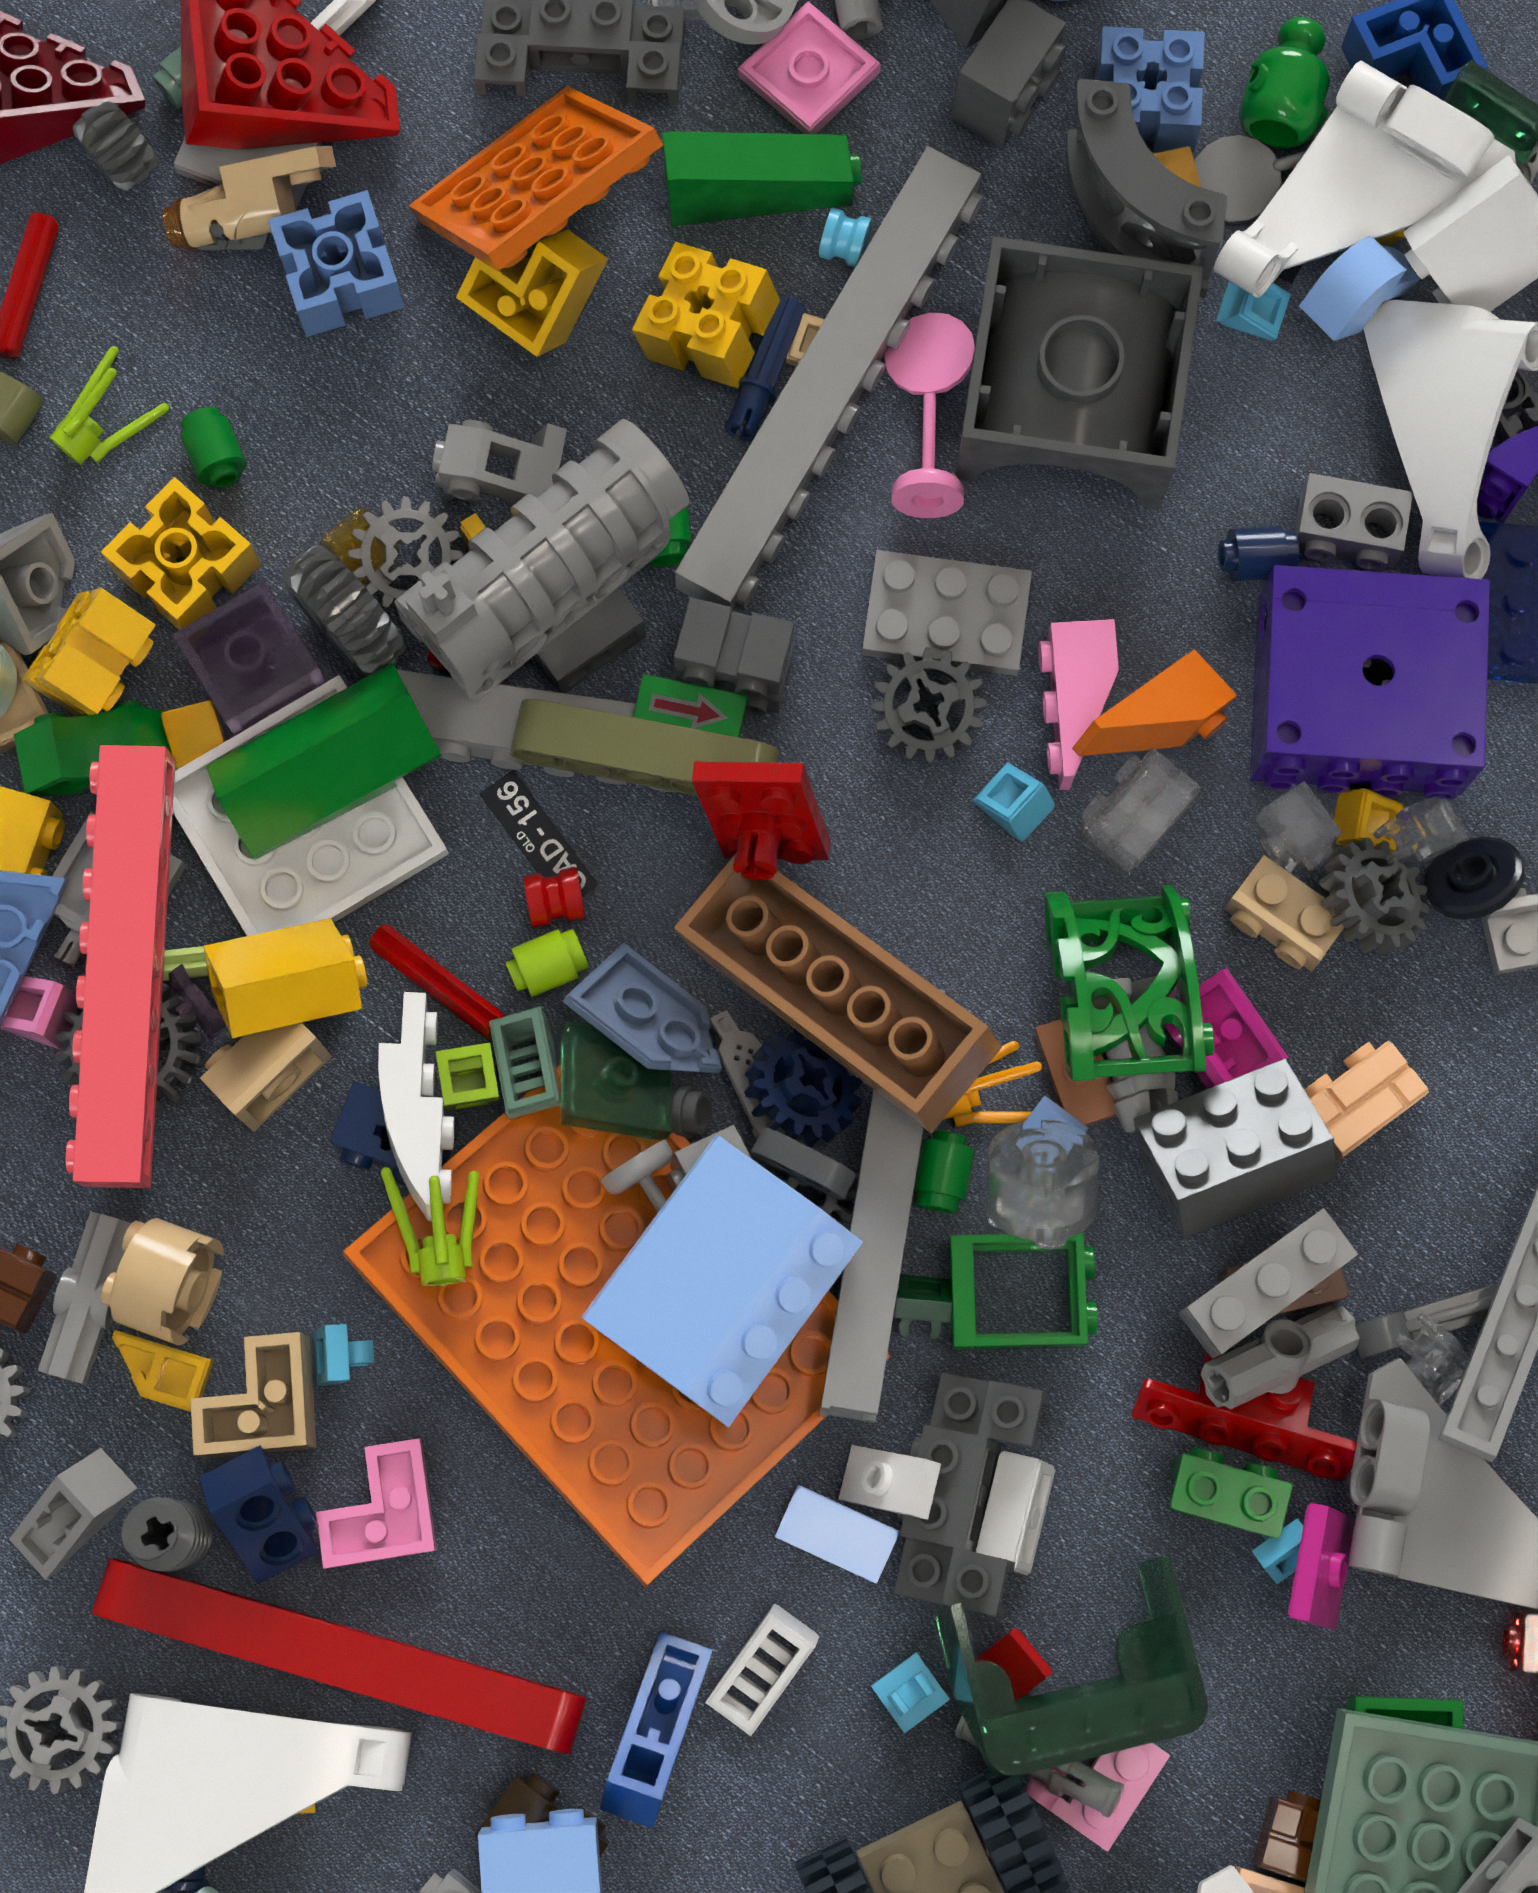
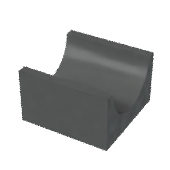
M993 236L955 476L960 480L976 482L977 477L983 472L1001 466L1043 464L1069 467L1115 480L1128 487L1137 495L1140 502L1139 506L1160 509L1176 465L1204 267Z

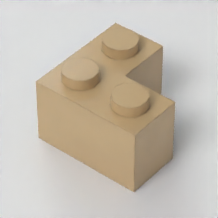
M301 1332L244 1337L247 1393L191 1398L193 1456L202 1458L238 1456L259 1445L262 1446L265 1453L317 1448L310 1337Z

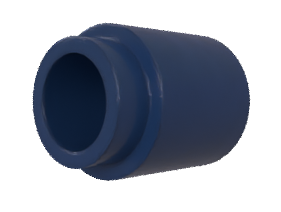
M1281 526L1230 529L1226 540H1220L1218 545L1220 570L1222 572L1228 571L1231 581L1235 582L1265 580L1268 578L1274 565L1298 567L1299 543L1294 530L1284 531Z

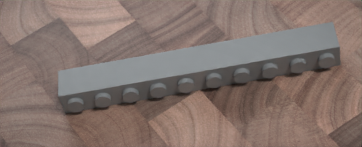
M929 146L926 147L675 571V584L678 591L692 598L730 606L733 612L738 604L746 607L750 603L760 582V579L756 578L755 575L762 563L766 561L771 564L782 548L785 535L781 534V531L789 517L794 520L800 517L811 495L806 488L815 474L823 477L836 452V449L831 447L839 432L846 435L849 433L860 413L861 406L856 403L864 389L872 392L880 381L886 364L881 362L887 348L889 346L895 350L899 348L910 327L911 322L906 320L912 307L916 305L921 308L933 289L935 279L931 278V275L938 263L944 266L949 263L960 239L955 236L963 221L970 225L976 217L984 199V196L978 194L981 173Z

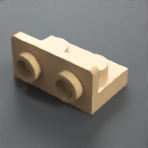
M1263 855L1224 909L1232 915L1230 918L1231 922L1243 933L1254 938L1261 935L1276 946L1274 952L1285 963L1296 969H1301L1304 966L1311 972L1320 963L1328 949L1345 928L1342 924L1331 926L1329 922L1336 914L1333 908L1322 906L1321 901L1325 899L1323 896L1265 855Z

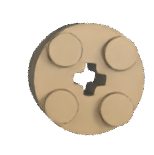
M158 1218L151 1219L146 1223L135 1220L128 1227L124 1235L122 1249L125 1253L120 1261L117 1272L111 1273L104 1282L100 1296L101 1303L110 1307L111 1316L116 1323L176 1345H183L189 1340L182 1335L188 1326L199 1329L212 1307L222 1276L221 1270L213 1268L214 1254L224 1257L223 1245L217 1239Z

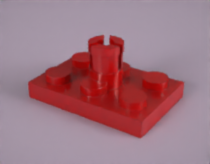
M694 761L693 786L724 858H732L734 856L733 870L736 873L741 872V876L748 879L767 880L773 878L774 874H777V859H782L792 864H807L812 860L829 861L831 840L803 763Z

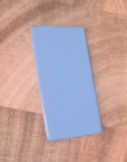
M797 1485L775 1538L877 1584L900 1531L803 1486Z

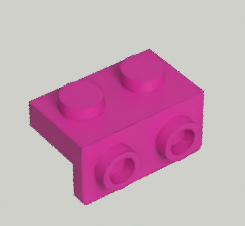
M1227 968L1222 969L1199 985L1203 1023L1210 1022L1214 1034L1213 1056H1205L1206 1071L1197 1072L1208 1089L1289 1058ZM1166 1024L1172 1038L1183 1048L1179 1029L1173 1024Z

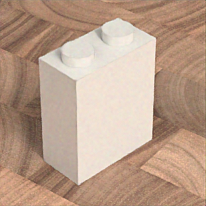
M1510 155L1506 156L1403 231L1412 248L1404 255L1421 279H1424L1429 274L1439 286L1432 292L1439 303L1475 306L1491 312L1538 278V194Z

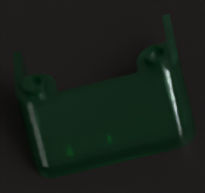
M1170 1554L1137 1564L1151 1620L1130 1625L1120 1633L1115 1645V1656L1120 1675L1015 1700L1010 1679L999 1665L990 1661L975 1662L962 1604L950 1605L934 1611L955 1701L985 1763L991 1770L1004 1776L1023 1775L1194 1732L1203 1724L1208 1712V1701Z

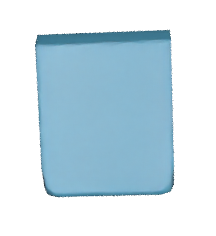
M1229 281L1217 316V322L1226 327L1264 339L1276 340L1291 294L1275 283H1272L1260 298H1256Z
M1008 762L973 799L974 803L1021 842L1035 830L1055 806L1051 795L1043 783Z

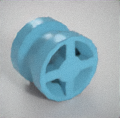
M832 207L824 227L819 257L827 260L839 257L845 259L848 266L856 267L867 248L873 219L865 216H860L857 219L846 217L843 210Z

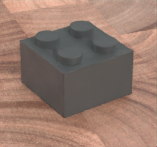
M1007 0L959 71L951 120L1001 150L1012 134L1018 138L1021 137L1034 115V110L1030 107L1038 95L1046 98L1050 94L1060 76L1061 71L1057 67L1067 49V46L1062 44L1066 22L1029 0Z

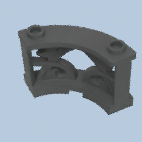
M1079 79L1076 86V108L1079 127L1078 130H1067L1065 161L1071 194L1074 200L1077 199L1088 221V229L1098 242L1112 254L1204 267L1199 297L1205 298L1209 277L1219 247L1223 241L1227 196L1185 181L1167 169L1152 154L1136 126L1131 107L1130 86L1127 83Z

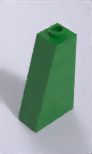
M662 132L665 178L672 227L852 205L853 185L862 184L859 154L849 153L847 135Z

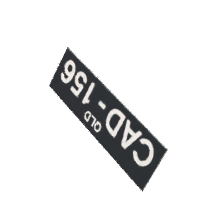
M514 770L479 793L537 873L550 877L556 876L561 869L577 867L582 897L599 886Z

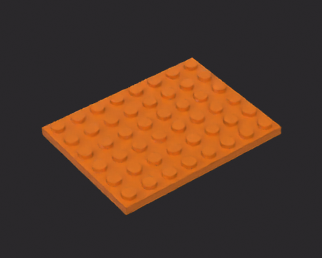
M590 1038L557 1067L562 1105L510 1120L505 1111L442 1166V1169L452 1170L451 1202L443 1203L446 1234L456 1235L458 1245L468 1175L471 1171L479 1173L478 1197L471 1245L473 1267L465 1269V1281L441 1286L421 1285L420 1274H411L409 1254L393 1209L343 1251V1256L646 1588L826 1418L820 1417L819 1414L838 1300L828 1290L729 1427L711 1416L581 1318L658 1213L640 1183L620 1194H611L605 1189L600 1179L666 1139L671 1147L673 1155L674 1152L691 1145L685 1137L676 1135L666 1127L663 1114ZM541 1087L531 1090L521 1099L545 1093L546 1089ZM672 1160L651 1175L666 1201L673 1193L667 1177V1173L672 1171L670 1168ZM411 1194L403 1199L419 1247L422 1249V1239L433 1236L432 1221L426 1219Z

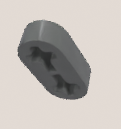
M766 1127L762 1128L750 1151L754 1157L763 1163L830 1197L842 1201L845 1200L857 1176L852 1170L780 1132Z

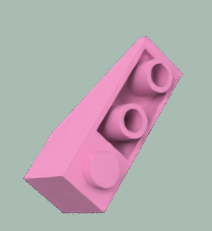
M1114 619L1051 623L1046 641H1039L1040 672H1049L1051 691L1043 692L1044 722L1054 724L1055 742L1047 743V765L1049 774H1058L1059 790H1070L1083 759V756H1078L1072 747L1090 724L1101 716L1119 671Z

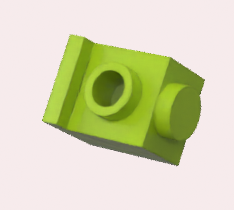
M490 1042L435 1051L445 1112L499 1103Z

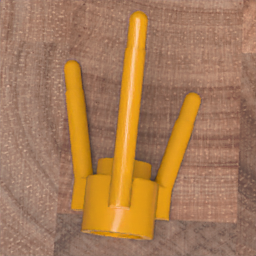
M1011 1041L1002 1045L1000 1051L989 1064L1018 1050L1019 1043ZM1035 1061L977 1078L943 1120L953 1118L956 1128L973 1123L1024 1124L1032 1111H972L971 1108L981 1105L978 1090L1041 1071L1042 1064Z

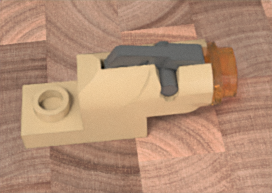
M313 146L219 166L223 184L192 197L176 199L173 205L164 208V228L170 243L176 248L184 246L187 250L265 249L272 233L268 220L295 212L291 186L322 180L320 170L336 167L332 146Z

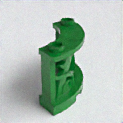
M1161 885L1160 896L1070 901L1065 891L1044 892L1046 946L1052 959L1055 977H1060L1063 982H1067L1069 996L1060 997L1059 1004L1065 1071L1071 1080L1085 1081L1095 1080V1077L1206 1071L1205 1056H1213L1214 1034L1211 1023H1203L1196 963L1189 932L1190 907L1188 899L1179 898L1173 885ZM1100 936L1107 937L1105 942L1101 946H1098ZM1118 941L1129 944L1146 953L1162 967L1153 983L1132 1005L1126 992L1116 981L1101 974L1085 972V970L1095 968L1106 962L1114 954ZM1092 942L1095 943L1098 947H1090L1085 945L1084 943ZM1176 984L1178 985L1180 1001L1169 997ZM1100 996L1108 998L1114 1004L1119 1014L1113 1018L1111 1002H1109L1105 1009L1095 1008L1092 1004L1093 999ZM1169 1023L1175 1025L1182 1037V1055L1148 1057L1139 1030L1146 1024L1147 1033L1156 1045L1164 1047L1166 1036L1162 1031V1027ZM1127 1040L1132 1058L1094 1060L1095 1056L1103 1054Z

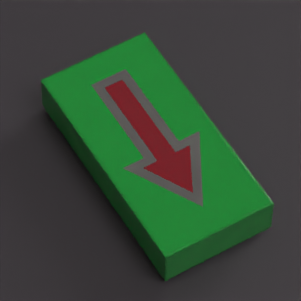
M643 674L633 717L740 738L748 696Z

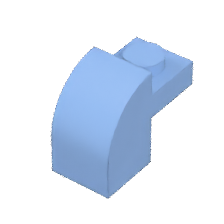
M1368 236L1351 246L1327 268L1299 307L1333 341L1360 333L1384 301L1409 294L1420 280V277L1409 267V262L1403 253L1386 244L1380 245L1372 236Z

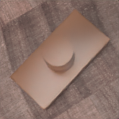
M1061 1019L1035 1027L1034 1033L1059 1106L1086 1126L1117 1117L1112 1106L1114 1098L1106 1087L1112 1083L1110 1077H1095V1080L1072 1081L1065 1071ZM1102 1054L1094 1057V1060H1104Z

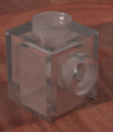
M1305 781L1262 808L1253 822L1263 837L1260 839V843L1267 857L1274 861L1277 866L1282 864L1289 873H1293L1303 865L1310 872L1335 855L1331 847L1342 834L1339 827Z

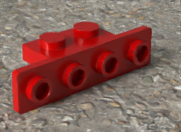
M1206 1352L1201 1365L1196 1393L1156 1380L1144 1379L1133 1404L1131 1416L1146 1421L1154 1427L1172 1429L1201 1438L1209 1444L1228 1446L1254 1454L1265 1461L1280 1462L1309 1471L1317 1477L1344 1481L1353 1466L1356 1441L1307 1427L1315 1382L1299 1378L1296 1387L1290 1392L1283 1394L1266 1392L1231 1410L1225 1406L1217 1408L1206 1395V1387L1201 1377L1205 1363L1213 1360Z

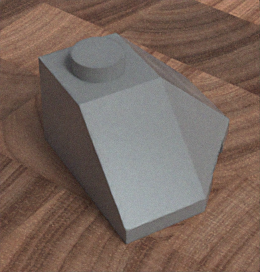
M53 513L45 514L0 533V639L23 655L32 654L50 641L57 630V625L67 611L61 605L65 581H70L73 578L75 558Z

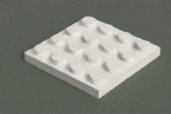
M340 675L175 771L173 813L247 936L331 918L333 923L449 855L447 848L403 777L395 780L397 787L264 856L253 860L217 799L206 766L346 689L347 686Z

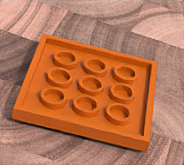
M566 86L408 206L421 224L499 271L502 268L511 267L520 262L526 256L527 249L544 236H551L562 230L567 225L569 217L583 206L596 203L604 198L610 190L609 186L625 174L634 173L646 166L651 159L650 155L661 148L663 143L654 127Z

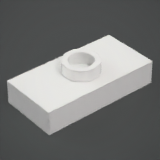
M851 1445L838 1500L928 1520L941 1464L924 1458Z

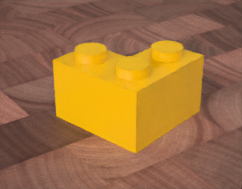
M567 229L538 241L530 260L524 257L517 264L502 268L499 271L475 257L456 298L538 357L567 342L609 258Z

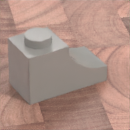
M99 1448L55 1477L9 1540L41 1576L47 1580L60 1571L68 1560L93 1535L114 1520L138 1488L103 1449Z

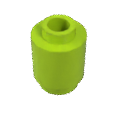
M573 928L563 933L556 929L511 948L515 958L505 962L517 992L528 988L532 998L578 979V973L589 968Z

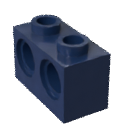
M261 1445L199 1476L210 1515L257 1584L318 1553L311 1530L318 1527L319 1524L310 1503L305 1496L297 1500L292 1493L296 1491V1487L285 1464L282 1461L273 1464Z

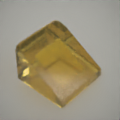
M364 507L356 508L321 538L325 546L351 572L361 567L360 560L348 558L347 552L360 548L361 542L351 536L352 530L360 529L366 531L368 529L362 515L370 511ZM373 538L370 548V559L374 570L382 564V547L376 542L375 538ZM395 544L393 547L398 551L399 547ZM366 577L359 578L358 580L361 582V581H363Z

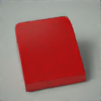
M1016 1628L997 1639L970 1665L972 1671L1004 1708L1014 1704L1052 1674L1049 1665L1020 1630Z

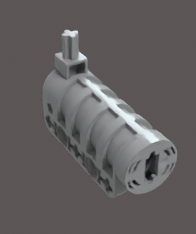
M626 419L618 421L593 442L594 452L579 464L572 460L568 461L552 474V486L537 498L527 494L510 508L512 518L495 531L487 527L468 541L470 551L453 565L443 561L431 572L429 570L420 576V581L394 601L404 625L418 641L423 642L450 672L452 680L471 701L483 697L653 560L670 541L669 520L689 505V496L679 476L662 452L632 422Z

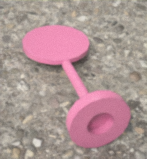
M930 312L909 319L908 321L911 322L910 327L899 348L895 350L889 346L884 355L887 373L897 387L913 395H924L922 468L910 470L900 475L892 485V505L896 510L917 518L948 516L957 512L964 504V486L957 476L948 471L935 469L936 394L947 392L964 380L972 369L975 353L972 332L963 321L949 314Z

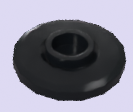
M1481 836L1465 839L1446 848L1432 861L1425 874L1424 886H1427L1426 896L1434 910L1446 917L1462 920L1485 917L1503 908L1518 894L1525 880V864L1516 847L1501 838Z

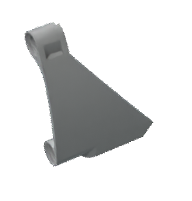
M1397 1358L1371 1372L1368 1375L1350 1479L1351 1499L1354 1504L1358 1505L1348 1567L1538 1609V1518L1483 1458L1438 1439L1447 1415L1401 1358Z

